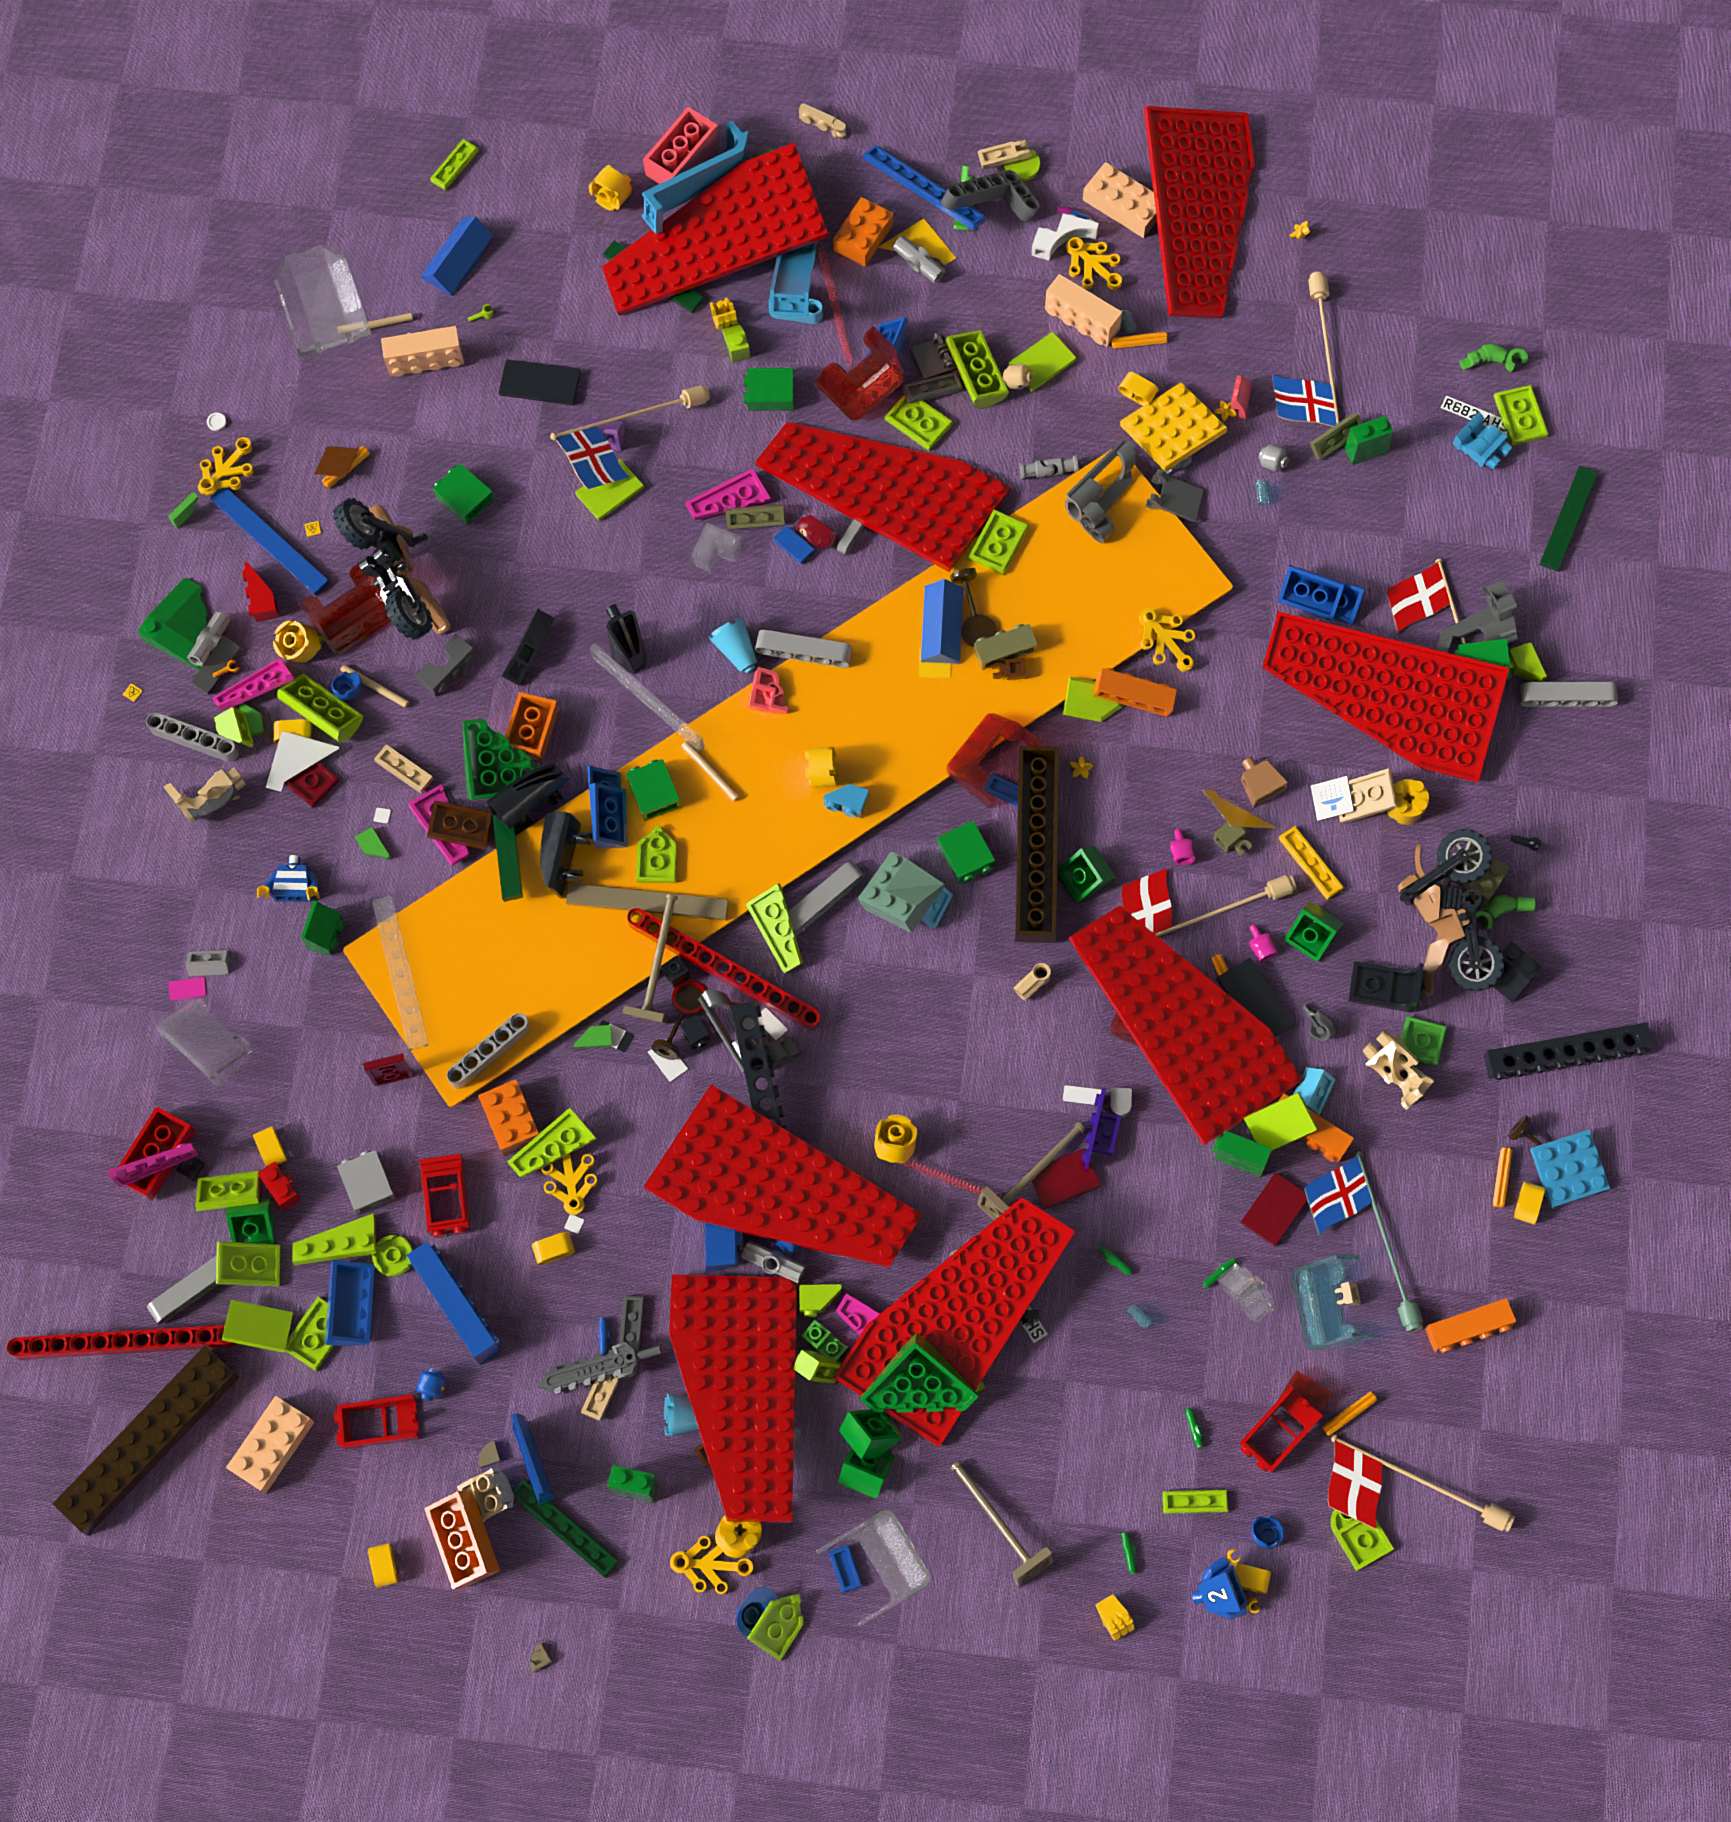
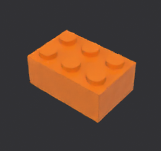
M861 197L833 238V251L866 267L892 228L893 213Z
M522 692L518 693L505 737L510 741L509 744L517 750L521 749L533 761L543 763L559 712L557 701Z
M516 1079L478 1095L503 1156L524 1148L539 1135Z

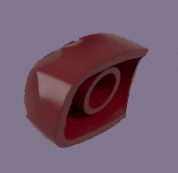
M811 514L801 518L798 522L797 532L803 534L811 544L819 548H832L838 541L837 535Z

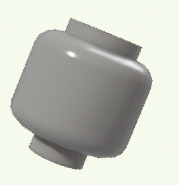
M1274 444L1264 446L1259 454L1262 467L1274 472L1285 468L1289 461L1286 449Z

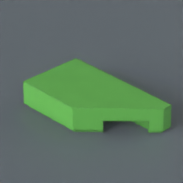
M194 492L168 516L177 529L191 516L199 498Z
M244 703L239 704L240 710L245 712L251 737L265 734L261 713Z
M372 827L355 836L365 855L390 859L388 852Z
M611 1025L590 1026L574 1043V1048L612 1046Z

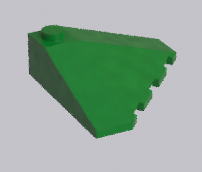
M184 577L147 616L137 632L144 642L199 671L202 666L192 664L187 657L196 644L202 629L207 627L206 618H208L205 603H202L201 594H203L201 586Z
M482 718L462 720L467 798L470 800L492 798L513 781L539 768L531 762L532 758L521 749H515L509 744L510 741L500 732L496 733Z
M916 1333L895 1355L859 1400L875 1413H884V1409H897V1412H913L914 1408H926L927 1412L943 1411V1407H956L957 1411H965L979 1397V1394L932 1344L919 1333Z

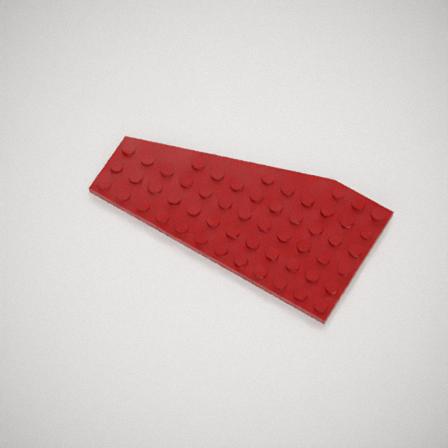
M1146 106L1144 108L1168 316L1221 318L1225 310L1228 284L1237 252V241L1241 222L1244 218L1251 173L1255 164L1249 115L1245 112Z
M795 142L742 162L665 219L662 223V232L655 234L653 230H650L603 265L602 269L618 315L626 314L829 237Z
M786 422L755 461L756 466L844 515L857 520L864 526L948 572L951 571L985 526L993 510H997L1011 489L1006 484L960 460L791 422Z
M1279 611L1277 612L1262 666L1265 671L1418 768L1475 783L1479 782L1509 672L1507 667Z
M1120 905L1069 937V940L1203 1146L1244 1120V1117L1256 1112L1303 1080L1271 1030Z
M710 1084L643 1187L697 1222L726 1227L738 1232L796 1244L800 1247L829 1254L833 1253L890 1268L922 1216L920 1212Z
M1020 1198L980 1233L899 1297L897 1301L875 1319L871 1320L833 1378L862 1396L901 1348L916 1333H919L937 1349L976 1391L1076 1231L1024 1198ZM943 1407V1411L927 1412L926 1408H914L913 1412H897V1409H884L886 1413L938 1447H941L963 1412L957 1411L956 1407Z
M671 1274L669 1337L726 1519L733 1522L792 1523L795 1370L793 1367L795 1365L797 1283L785 1277Z

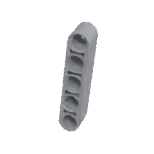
M760 630L755 651L768 656L846 668L849 666L853 647L843 642Z
M1526 682L1520 685L1521 705L1524 707H1611L1618 704L1617 684L1614 682Z
M156 712L151 713L146 718V724L155 736L226 762L236 760L239 755L234 742L226 737ZM156 722H161L160 725L153 727ZM178 728L177 732L171 733L173 729ZM196 735L194 739L188 740L190 736ZM214 741L211 746H206L208 742ZM232 748L230 752L224 753L225 749Z
M852 861L846 862L788 911L795 936L800 934L863 880L865 875Z
M522 1013L512 1015L447 1071V1079L451 1086L455 1089H462L523 1038L530 1030L527 1017ZM519 1021L525 1022V1024H524L523 1027H521V1028H516V1027H515V1024H516L517 1022H519ZM502 1035H509L506 1041L499 1040ZM486 1048H493L491 1054H484ZM471 1061L478 1062L474 1068H469L468 1064ZM461 1074L462 1078L459 1081H453L454 1075Z
M217 1255L147 1305V1309L158 1325L167 1322L219 1285L216 1284Z

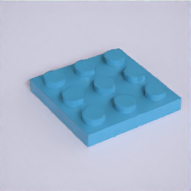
M1590 1129L1530 1148L1542 1186L1545 1187V1195L1550 1208L1610 1189Z

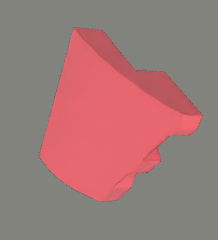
M1240 375L1236 377L1231 409H1238V419L1246 420L1252 386L1248 379Z
M758 667L754 673L748 708L786 714L788 707L785 706L783 700L784 693L779 686L778 673Z

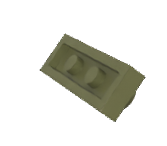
M1354 412L1310 442L1316 459L1321 460L1347 442L1350 428L1362 424L1358 413Z
M783 504L726 509L727 529L785 525Z

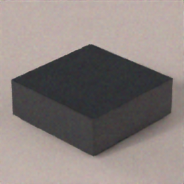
M193 1157L181 1162L176 1171L195 1181L206 1164Z

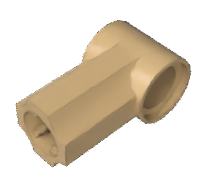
M1045 963L1036 964L1033 970L1013 988L1021 999L1026 1001L1040 987L1050 981L1051 971L1049 966ZM1042 970L1047 975L1044 978H1039L1036 973Z

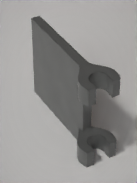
M1157 469L1156 474L1153 475L1152 482L1163 484L1161 495L1159 497L1156 494H1151L1150 499H1147L1146 507L1161 509L1195 522L1203 489L1172 478L1164 470Z

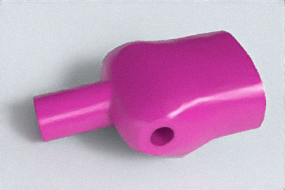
M1181 829L1175 830L1176 840L1170 843L1175 864L1188 865L1193 863L1195 855L1192 840L1184 839Z
M1256 924L1252 925L1250 930L1254 938L1249 944L1259 962L1267 961L1278 955L1279 953L1269 933L1261 934Z

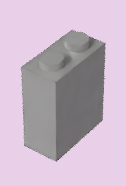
M376 1150L364 1151L360 1154V1157L345 1159L341 1162V1165L337 1166L357 1215L396 1199Z

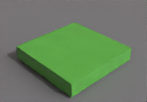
M1407 1016L1401 1039L1419 1062L1437 1066L1447 1026Z

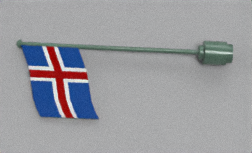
M1356 1151L1354 1158L1346 1164L1316 1178L1304 1188L1318 1235L1330 1226L1355 1215L1372 1202L1403 1298V1302L1400 1303L1401 1306L1397 1308L1403 1328H1406L1407 1333L1418 1331L1423 1328L1422 1323L1424 1322L1418 1303L1407 1300L1361 1158L1362 1153Z

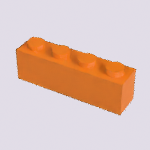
M1102 668L1096 676L1093 696L1167 717L1173 711L1177 689L1171 688L1168 684L1154 683L1150 679L1136 678L1130 673L1122 674L1115 672L1112 668Z
M1283 1093L1279 1101L1289 1096ZM1309 1110L1318 1129L1300 1139L1305 1141L1310 1149L1322 1152L1323 1156L1329 1161L1339 1163L1354 1138Z
M1507 1298L1435 1322L1428 1325L1425 1330L1434 1353L1441 1351L1443 1354L1453 1350L1455 1345L1460 1344L1463 1347L1473 1343L1472 1339L1478 1337L1481 1340L1493 1336L1492 1332L1498 1330L1500 1333L1507 1332L1512 1329L1511 1326L1514 1325L1516 1319Z

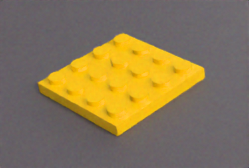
M1182 383L1174 386L1152 400L1149 405H1144L1120 421V426L1165 472L1227 433V427Z

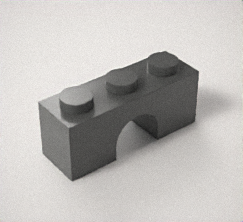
M456 634L443 647L445 656L450 659L448 664L443 667H436L428 662L416 675L418 682L435 697L439 693H443L447 689L448 684L453 679L458 678L461 670L466 665H470L476 656L473 648Z

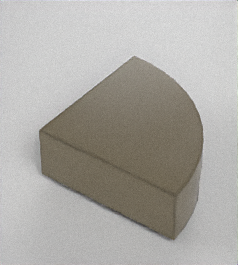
M495 1441L489 1442L482 1449L479 1456L480 1468L501 1462Z
M542 1642L535 1647L531 1656L530 1665L533 1673L552 1663Z

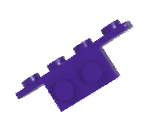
M1102 1088L1101 1094H1096L1094 1106H1098L1096 1113L1092 1112L1090 1124L1093 1125L1092 1132L1088 1131L1086 1143L1089 1144L1088 1150L1083 1151L1081 1161L1085 1162L1084 1169L1086 1170L1089 1169L1092 1152L1113 1156L1121 1116L1102 1112L1106 1093L1105 1088Z

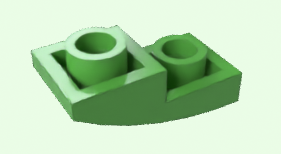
M816 1320L801 1335L820 1354L837 1362L849 1350L847 1346L836 1339L831 1332Z

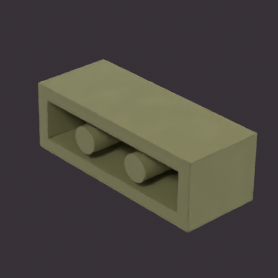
M1019 624L1013 627V630L1007 632L1002 630L995 633V636L979 638L974 643V652L983 670L992 667L994 662L1003 663L1005 659L1018 658L1037 651L1038 644L1030 624Z

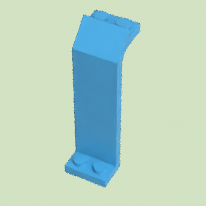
M733 121L726 123V152L642 192L644 197V213L642 218L655 234L662 232L663 213L695 198L739 164L746 161L749 130L743 133L742 129L739 126L737 127Z
M818 241L777 256L770 289V315L808 317L809 293Z

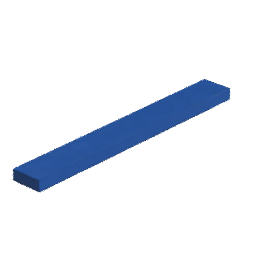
M874 145L863 154L864 160L974 231L986 221V216L971 206L956 210L946 209L941 203L946 193L945 189L879 146Z
M228 488L218 489L210 497L215 505L314 595H317L329 583L328 579Z

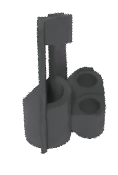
M1121 440L1066 494L1065 507L1070 517L1077 522L1079 521L1082 528L1099 543H1103L1116 531L1110 521V516H1107L1106 512L1133 481L1131 470L1135 463V449L1132 443ZM1116 456H1119L1122 461V472L1103 490L1101 485L1093 479Z
M1503 580L1483 587L1489 607L1441 631L1435 650L1449 653L1452 641L1475 631H1482L1485 641L1507 639L1508 644L1518 639L1513 611L1517 610V605L1513 596L1508 593Z
M706 990L698 1000L744 1073L738 1041L733 1042L714 1011L716 1007H726L731 1013L730 1006L741 1003L731 1002L729 997L721 991ZM747 1018L743 1022V1027L747 1030L752 1029L755 1025L752 1018ZM763 1037L764 1046H769L771 1057L767 1058L769 1066L773 1065V1069H778L801 1055V1051L792 1037H781L772 1043H769L766 1037ZM756 1038L749 1039L747 1043L748 1048L751 1050L757 1049L759 1041ZM756 1058L752 1061V1067L755 1070H760L763 1067L762 1059Z

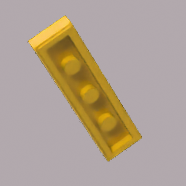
M1296 826L1279 836L1278 839L1326 900L1343 890V885Z

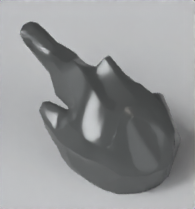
M1304 1003L1302 1008L1306 1012V1017L1314 1023L1309 1025L1310 1035L1323 1042L1331 1039L1335 1034L1334 1022L1319 1010L1317 1012L1311 1011Z

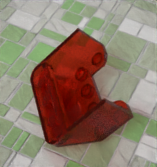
M874 326L865 333L863 338L865 345L872 351L848 373L839 364L830 363L821 370L814 383L851 420L861 419L897 389L905 378L894 346Z
M359 563L350 570V578L355 587L327 606L323 607L321 602L314 596L306 597L298 603L313 628L335 654H343L392 621L387 616L388 612L385 610V603L380 595L381 587L377 588L374 585V581L377 578L374 575H365L361 571Z

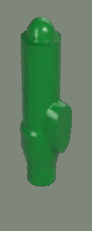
M1104 1245L1099 1248L1107 1262L1119 1268L1125 1275H1132L1131 1268L1116 1256L1113 1251Z
M1231 1258L1222 1264L1220 1268L1204 1281L1203 1287H1210L1220 1278L1224 1279L1231 1272L1230 1269L1236 1264V1261Z
M1187 1407L1185 1414L1192 1438L1197 1449L1204 1447L1202 1443V1428L1200 1424H1197L1193 1410Z
M1128 1532L1121 1533L1122 1547L1128 1571L1135 1575L1137 1570L1134 1559L1136 1554L1135 1546L1131 1542Z

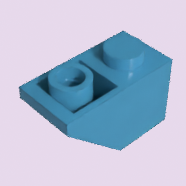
M848 784L824 795L823 805L830 811L836 812L838 810L844 812L848 817L861 818L869 798V790Z

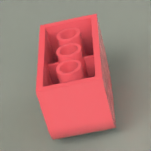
M687 107L643 159L646 176L661 184L712 159L719 145L718 125Z

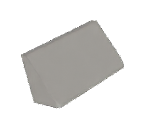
M229 950L189 952L186 963L188 975L228 974Z

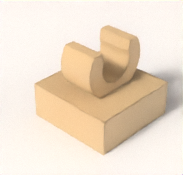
M1346 1282L1341 1284L1342 1288L1335 1290V1293H1343L1344 1296L1342 1300L1337 1301V1304L1350 1306L1361 1304L1357 1284Z

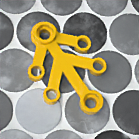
M1078 237L1068 240L1066 250L1071 254L1069 275L1074 278L1080 275V267L1078 266L1080 256L1084 260V278L1082 280V287L1088 290L1093 287L1092 268L1107 281V286L1111 290H1117L1121 287L1122 277L1118 273L1110 274L1099 264L1109 263L1112 267H1117L1120 264V256L1118 254L1104 255L1107 252L1106 243H1084ZM1086 251H1096L1099 255H1090Z
M241 437L236 441L237 450L224 464L223 457L225 453L223 448L216 446L212 449L216 473L212 477L210 471L213 467L210 460L205 459L200 462L203 478L199 482L198 489L202 495L209 496L214 494L217 489L228 487L238 490L242 485L238 477H232L230 480H219L222 477L238 474L249 477L254 473L252 465L249 463L232 467L242 455H247L251 452L252 444L248 438Z
M1153 608L1143 609L1139 615V620L1144 625L1141 647L1144 650H1149L1153 646L1154 642L1151 638L1153 628L1157 633L1153 662L1156 665H1161L1166 660L1164 654L1165 643L1178 659L1177 668L1182 672H1188L1193 667L1194 661L1190 656L1184 655L1171 638L1184 640L1189 643L1195 638L1194 631L1190 629L1185 632L1163 629L1159 623L1179 627L1183 622L1182 616L1179 614L1173 616L1158 615L1157 611ZM1146 615H1152L1153 619L1149 620ZM1174 618L1179 619L1178 624L1173 621ZM1186 633L1191 634L1192 638L1188 639ZM1144 641H1149L1150 646H1146ZM1156 656H1161L1162 661H1158ZM1183 660H1188L1189 665H1185Z
M570 1154L562 1157L565 1175L556 1170L552 1163L548 1164L551 1166L549 1171H544V1167L541 1168L543 1174L550 1175L567 1187L568 1195L557 1189L556 1184L552 1181L544 1184L545 1192L561 1200L568 1214L577 1215L581 1213L585 1205L583 1199L590 1189L597 1185V1177L594 1174H588L585 1177V1184L576 1193V1184L587 1169L594 1165V1158L590 1154H585L582 1157V1163L574 1174ZM586 1158L592 1159L589 1164L584 1163V1160ZM589 1178H594V1183L589 1184L587 1182ZM549 1185L554 1186L552 1191H547ZM572 1201L578 1202L576 1207H571L570 1203Z
M701 1536L698 1542L687 1552L679 1551L672 1555L670 1559L671 1568L676 1573H684L692 1582L697 1593H703L707 1585L704 1580L696 1576L691 1568L701 1569L715 1586V1591L719 1595L726 1594L728 1586L719 1579L713 1570L734 1571L743 1577H747L753 1572V1564L746 1558L740 1559L737 1563L713 1561L724 1552L718 1545L701 1560L692 1559L702 1549L706 1550L711 1546V1540L707 1536ZM703 1539L708 1540V1545L705 1547L700 1544ZM684 1559L685 1564L681 1567L678 1566L677 1561ZM747 1564L749 1570L747 1572L741 1571L742 1565ZM702 1582L704 1588L702 1590L696 1589L697 1583ZM720 1584L725 1585V1590L723 1592H719L717 1590V1587Z

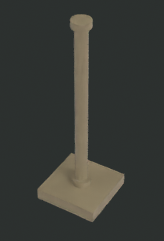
M666 894L665 897L667 902L644 1006H641V1009L624 1005L622 1012L627 1016L664 1024L668 1023L669 1016L653 1012L652 1003L674 904L678 900V896Z
M1077 1122L1074 1125L1075 1128L1002 1199L986 1186L980 1193L977 1205L993 1220L997 1219L1009 1208L1008 1204L1080 1133L1083 1134L1086 1131L1085 1127Z
M958 1461L952 1465L951 1470L953 1472L956 1471L1023 1561V1564L1012 1572L1013 1580L1018 1588H1020L1053 1563L1052 1553L1046 1546L1036 1555L1030 1557L962 1467L963 1463Z

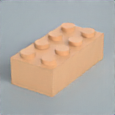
M1106 162L1084 188L1083 201L1142 238L1147 235L1157 222L1154 192Z
M1059 274L1046 290L1045 310L1050 315L1062 319L1066 325L1075 327L1081 334L1090 336L1096 343L1108 347L1112 338L1120 331L1122 317L1120 310Z
M456 326L381 338L383 356L390 377H400L409 373L417 374L426 370H439L444 367H457L464 364L462 346Z
M275 1396L226 1468L266 1494L314 1424V1421Z

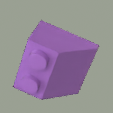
M598 417L585 418L580 427L604 420ZM614 421L597 426L609 442L612 450L621 451L624 437L623 422Z

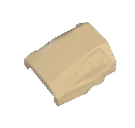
M492 1468L457 1486L458 1491L472 1490L483 1522L513 1507L514 1494L507 1476L498 1468Z

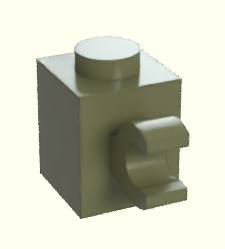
M1227 822L1214 833L1213 840L1225 853L1234 847L1237 854L1242 857L1244 855V851L1241 850L1242 846L1247 847L1248 850L1252 848L1249 841L1243 840L1246 833L1244 827L1230 826Z

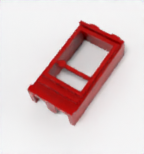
M459 1153L420 1159L428 1234L434 1238L445 1237L448 1233H454V1235L465 1234L467 1230H471L463 1157ZM458 1175L457 1185L452 1183L450 1186L429 1189L428 1178ZM459 1188L462 1218L433 1222L430 1192L448 1189L456 1190Z
M1290 1386L1240 1441L1239 1444L1242 1445L1240 1450L1248 1458L1251 1456L1255 1457L1258 1460L1256 1465L1266 1473L1269 1470L1272 1473L1323 1415ZM1280 1406L1305 1427L1298 1436L1282 1423L1278 1416L1274 1415ZM1270 1417L1295 1438L1274 1462L1270 1461L1250 1442V1439Z
M413 1394L337 1405V1411L334 1412L335 1423L339 1424L336 1440L343 1450L420 1440L416 1397ZM396 1406L399 1435L387 1436V1411L385 1407ZM382 1408L380 1413L383 1419L384 1437L352 1441L350 1412Z

